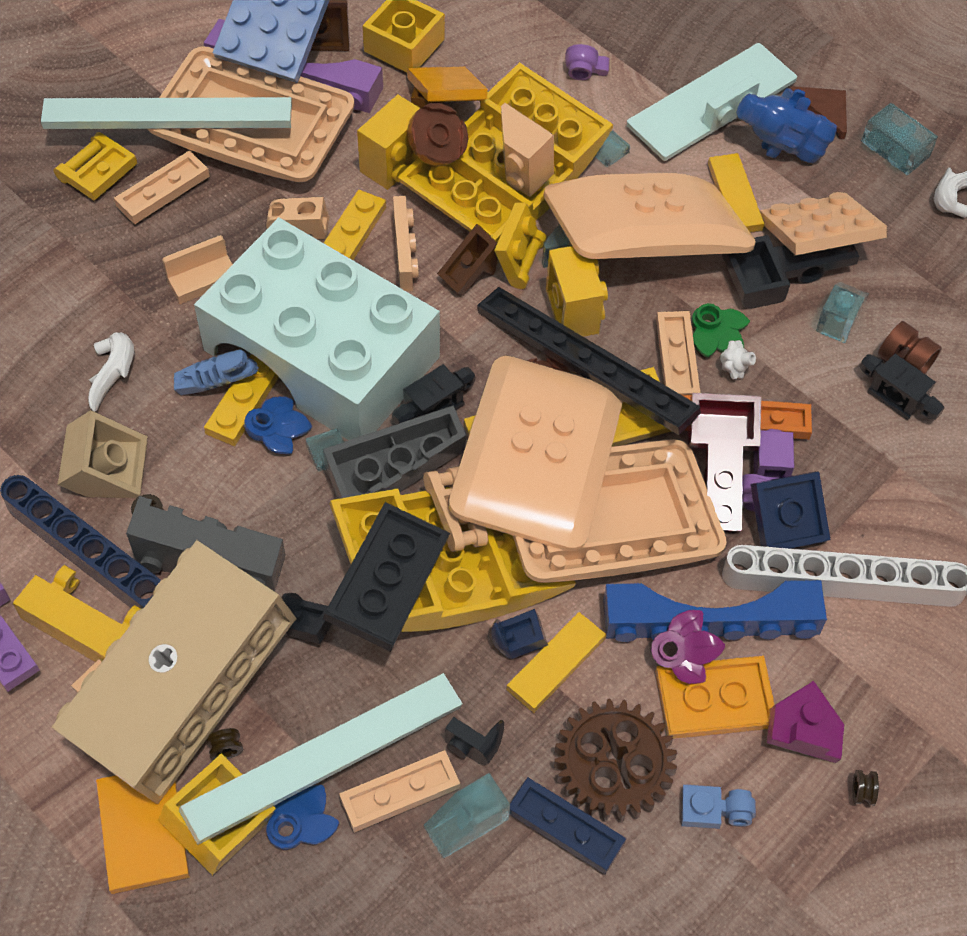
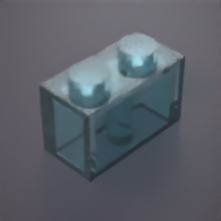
M890 103L867 121L861 142L890 162L892 166L909 175L931 156L938 136Z

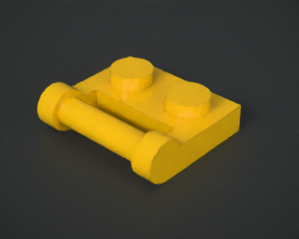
M97 132L91 137V142L65 164L60 163L53 169V172L62 183H69L94 201L137 164L136 155L103 133Z
M527 203L514 204L494 250L508 282L517 289L526 288L530 279L528 273L538 249H541L546 241V235L537 229L536 220L532 216Z

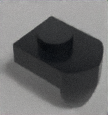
M296 593L283 594L281 598L296 617V620L286 634L291 637L321 644L332 626L331 623L323 620L328 606L303 600Z
M453 717L445 728L447 747L460 758L469 757L478 764L487 765L497 753L504 733V721L500 720L488 734L483 736Z

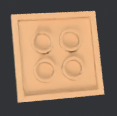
M843 192L832 193L829 197L822 199L805 198L800 203L790 205L784 203L774 204L769 209L760 210L764 226L795 255L887 238V225L847 193Z

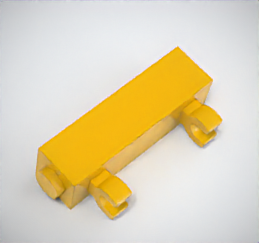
M63 565L56 573L52 583L35 575L13 602L20 618L94 662L98 659L102 662L105 659L109 646L115 640L122 637L129 628L133 615L141 609L134 605L126 614L124 622L120 624L70 595L80 583V580L74 577L76 571Z

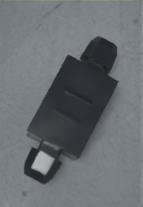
M867 354L859 365L861 371L869 378H874L868 392L902 417L909 420L918 410L921 411L920 414L932 420H936L942 414L945 408L943 403L935 396H929L936 381L897 354H894L885 364L883 360L875 355Z
M442 364L403 389L404 404H401L393 411L392 420L395 424H399L453 405L455 410L465 405L463 391L467 390L475 382L474 372L469 367H462L451 372Z

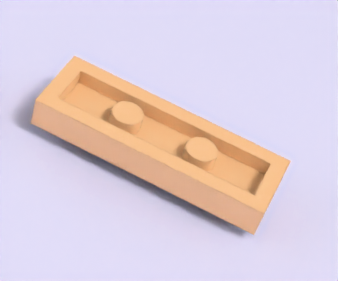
M188 151L114 197L116 207L133 224H136L210 177L209 170L191 151Z
M394 196L393 212L400 288L404 291H413V278H419L418 259H411V253L416 252L415 233H409V228L414 227L413 208L407 209L406 196Z
M690 311L657 312L656 325L664 385L681 395L701 393Z
M444 750L339 793V796L355 833L460 789V782Z

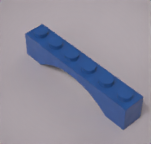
M821 580L785 581L774 591L755 601L724 608L695 607L675 602L657 594L642 583L606 584L603 597L606 639H616L620 642H630L636 638H652L654 640L658 634L668 631L673 617L688 610H700L703 612L701 631H707L717 637H724L728 640H737L744 636H760L762 639H775L781 635H795L801 639L812 638L820 635L827 621Z

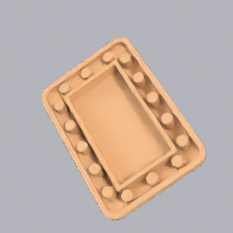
M203 46L193 49L159 98L291 97V128L148 129L149 132L189 150L251 171L295 182H306L312 179L354 109L353 96L347 91L301 76L298 83L216 58L212 53L214 49Z
M678 173L605 174L554 183L546 186L544 189V199L575 251L586 258L608 259L751 252L755 246V238L718 188L710 182L695 176Z
M511 356L499 357L492 364L454 481L448 504L450 512L461 520L571 552L580 550L588 539L623 401L618 399L609 389L593 380Z
M676 439L611 447L588 539L580 550L573 552L565 551L513 535L524 572L530 579L537 582L600 578L692 563L719 556L724 551L727 543L711 497L707 496V487L693 451L685 442Z

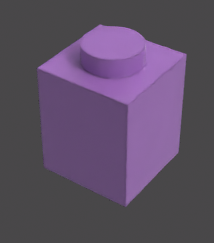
M777 429L761 430L760 447L757 451H753L754 474L771 479L791 476L794 470L793 432H782Z

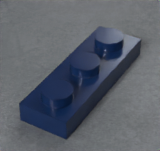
M527 777L507 808L508 814L605 875L626 842L624 836Z

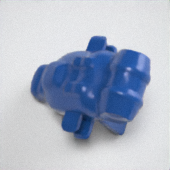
M786 88L781 96L769 95L765 98L749 93L740 101L736 110L737 117L748 123L754 133L763 140L761 146L767 150L766 155L772 158H776L781 150H784L789 154H795L805 162L814 163L825 155L826 148L834 141L837 125L829 121L825 116L807 110L811 101L805 97V92L799 89L792 91Z

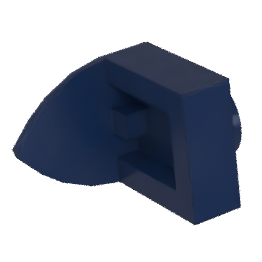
M535 609L502 622L496 619L492 625V642L498 651L509 659H514L548 645L540 617Z

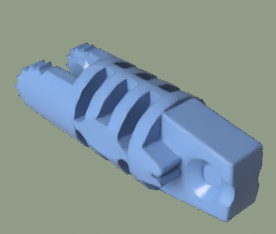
M242 349L231 351L194 363L174 373V390L180 395L204 392L256 374L259 367L253 359L246 356L247 354Z

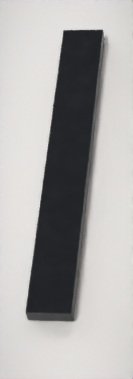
M501 287L496 288L477 305L478 313L582 377L593 380L609 389L618 399L677 435H680L701 414V408L696 403Z

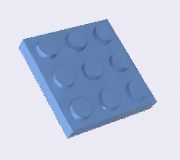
M233 0L212 53L216 58L298 83L329 0Z

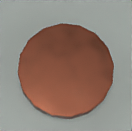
M429 103L417 110L409 120L407 129L409 145L415 155L424 163L435 167L447 166L458 160L465 152L468 143L467 126L463 119L460 121L456 115L457 112L453 108L441 103Z

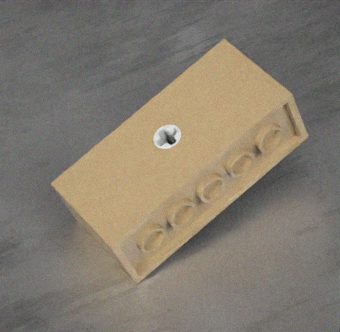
M198 540L195 541L191 548H187L182 552L175 569L168 578H164L158 583L153 593L154 596L144 608L138 610L133 615L129 628L120 639L115 640L109 646L105 659L96 670L90 672L84 678L80 691L71 702L66 703L60 709L56 722L52 725L54 730L156 804L161 801L296 620V617L279 594Z

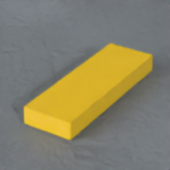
M739 153L709 157L708 167L715 186L749 232L762 231L764 221Z
M578 612L548 645L507 684L506 690L530 711L535 713L606 639V633Z

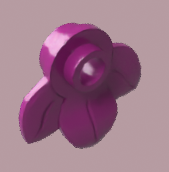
M688 610L673 617L668 631L658 634L651 644V654L654 661L662 667L671 668L679 680L688 684L705 682L706 673L703 664L718 658L725 649V644L720 638L710 632L701 631L703 612L700 610ZM667 642H671L676 646L674 656H667L663 652V646Z

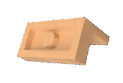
M221 235L162 259L167 282L179 304L202 296L233 265L227 255L225 240Z

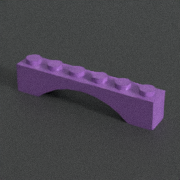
M218 19L204 41L205 47L214 49L225 20ZM356 59L327 64L305 63L301 73V77L349 92L354 98V109L367 113L371 112L383 90L382 67Z

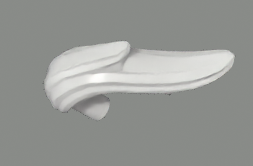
M948 167L934 194V203L939 211L953 213L962 218L967 217V205L957 202V191L967 188V171L955 174Z
M116 332L110 335V338L94 343V348L98 355L110 352V356L100 372L89 379L93 383L88 397L89 406L93 412L98 410L104 396L120 376L127 377L134 356V344L124 333Z

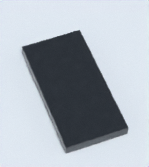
M385 502L327 607L323 620L391 652L450 533Z

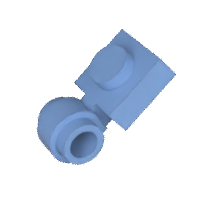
M683 785L681 826L720 829L721 816L729 818V824L733 826H749L752 824V819L756 816V801L748 790L729 791V797L721 800V787Z

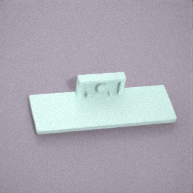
M756 43L627 120V127L663 161H666L736 119L737 107L747 94H755L758 97L764 98L769 95H775L795 83L797 75L762 44Z

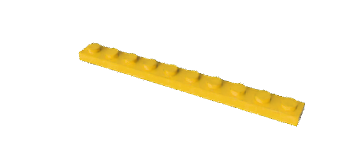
M358 189L324 241V244L354 260L384 213L386 200ZM253 354L249 358L258 364L259 368L256 374L233 382L204 426L206 435L234 447L245 432L244 420L247 413L261 407L279 378L270 367Z

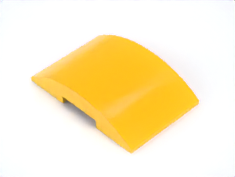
M519 62L487 92V99L480 101V108L464 122L467 126L468 143L465 152L458 160L447 166L435 167L424 163L418 157L398 176V181L469 232L478 224L498 242L514 204L527 203L535 220L540 218L550 208L543 195L545 187L554 183L578 179L613 129V124ZM504 103L554 135V174L531 197L522 191L514 190L506 181L501 106Z
M392 489L331 500L330 507L350 564L353 562L385 502L445 530L431 494L427 491L400 495L399 489ZM467 524L460 525L462 532L469 531ZM485 527L488 535V542L485 546L474 547L473 545H467L463 550L451 552L446 542L401 632L438 630L493 619L557 596L573 588L576 582L575 580L537 582L530 579L523 570L513 535Z

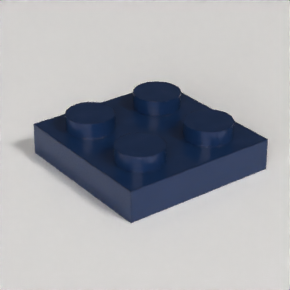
M819 471L750 484L761 546L790 549L831 540Z

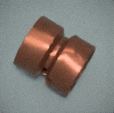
M901 321L884 340L878 351V356L888 361L894 354H897L926 374L939 356L942 347L928 337L919 338V331L905 321Z

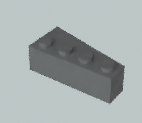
M453 405L324 448V466L337 499L392 489H399V492L422 479L425 472L434 471L463 453L466 434Z
M139 496L126 535L135 560L151 573H159L160 571L171 573L177 566L178 558L187 548H191L195 541L198 540L275 592L286 556L283 539L241 526H236L234 531L228 530L218 519L205 516L204 519L198 521L183 515L184 509L169 505L168 510L165 511L150 506L152 499Z

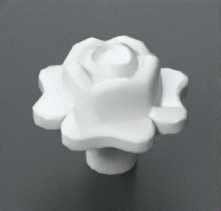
M740 340L729 341L728 349H725L720 357L722 369L729 372L732 379H742L748 366L755 364L756 356L753 352H747Z

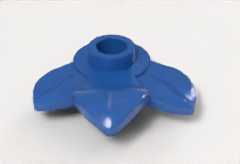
M282 396L266 400L261 408L249 411L244 420V427L249 437L256 441H263L267 449L279 454H292V438L308 433L312 429V424L305 415L292 410L294 406L293 399Z
M323 785L310 786L274 805L276 809L268 821L266 832L270 843L276 848L283 850L292 849L301 842L317 845L330 838L336 832L339 821L330 815L324 814L326 807L325 787ZM284 826H290L294 829L289 836H282L279 834V831Z

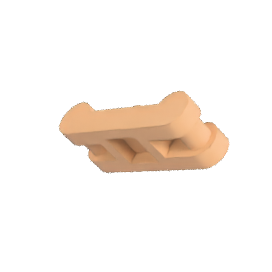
M459 467L448 468L444 473H438L437 471L425 472L423 476L425 489L431 494L445 531L450 533L447 544L451 552L463 550L467 545H473L474 547L485 546L488 542V535L484 526L455 517L448 507L450 494ZM467 524L469 531L462 532L460 525Z

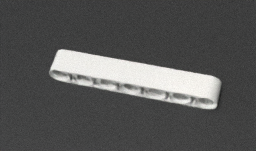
M737 545L728 552L722 570L724 582L731 588L740 590L772 592L785 581L821 580L823 596L947 607L961 604L967 595V566L958 562ZM734 564L743 565L747 570H739ZM769 567L778 568L782 573L773 572ZM805 570H811L815 572L817 576L809 575L808 573H806ZM841 573H846L853 579L845 578ZM877 576L884 577L888 582L881 581ZM913 579H918L923 585L917 584ZM949 582L955 583L959 588L953 587Z

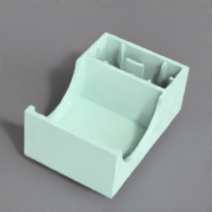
M279 217L194 304L204 351L215 356L218 353V345L220 343H229L250 352L270 367L284 382L296 402L297 409L347 440L377 431L404 399L403 389L422 378L440 357L439 310Z

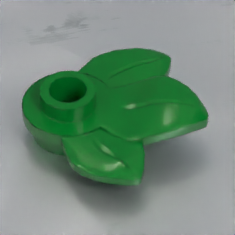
M703 304L694 311L692 316V325L696 329L693 334L694 346L705 357L712 356L716 350L723 353L725 349H728L729 341L740 340L744 348V341L739 330L747 327L750 320L736 309L721 310L714 304Z

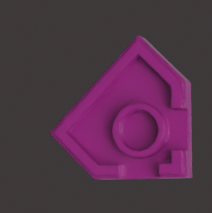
M814 681L770 709L767 735L768 744L833 763L841 760L844 723Z

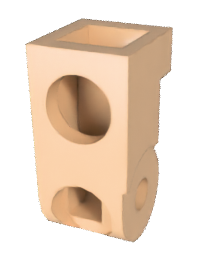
M324 197L277 199L270 203L266 222L267 229L279 217L303 232L312 234L315 239H326L329 214Z

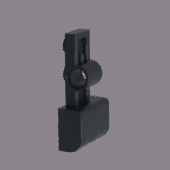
M769 235L756 237L755 246L751 252L721 254L743 306L749 309L783 302L787 297L790 287L788 278L797 277L801 283H812L820 279L827 270L856 265L860 257L854 244L795 255L785 245L773 247Z

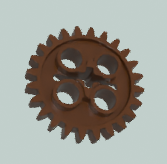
M607 699L605 709H601L594 701L592 702L590 714L583 708H579L577 715L579 721L569 717L566 724L569 731L561 729L558 739L563 743H556L554 753L560 757L555 758L554 768L561 769L562 771L558 774L557 781L558 783L569 782L564 794L565 796H570L577 793L578 797L575 804L577 808L586 802L590 804V816L599 808L603 810V817L606 821L609 819L611 811L617 812L620 821H624L627 810H630L637 819L641 813V805L651 812L655 805L653 798L662 802L666 795L663 788L671 789L674 780L669 776L675 775L677 765L671 763V761L675 760L677 750L666 748L672 744L673 736H661L666 724L663 722L653 725L654 712L648 713L645 717L641 716L640 704L630 711L627 710V701L624 699L619 708H614L611 699ZM602 730L607 731L610 737V744L601 732ZM626 731L631 733L635 739L629 742L622 741L617 736V733ZM593 743L599 747L600 751L592 754L587 753L583 750L582 745ZM612 749L614 758L609 759L610 751ZM622 759L621 766H620V771H619V766H618L616 760ZM642 765L647 768L649 774L646 776L636 775L631 770V767ZM621 775L624 778L627 785L630 786L629 789H625L623 787V784L621 782ZM603 776L608 777L613 781L614 786L603 788L596 783L595 779Z

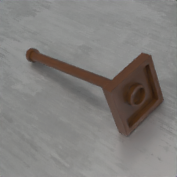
M329 0L311 51H349L348 0Z

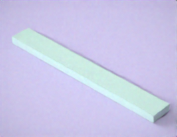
M291 97L44 98L41 124L43 129L291 128L292 100Z
M443 673L180 806L179 812L197 845L460 709L463 703Z

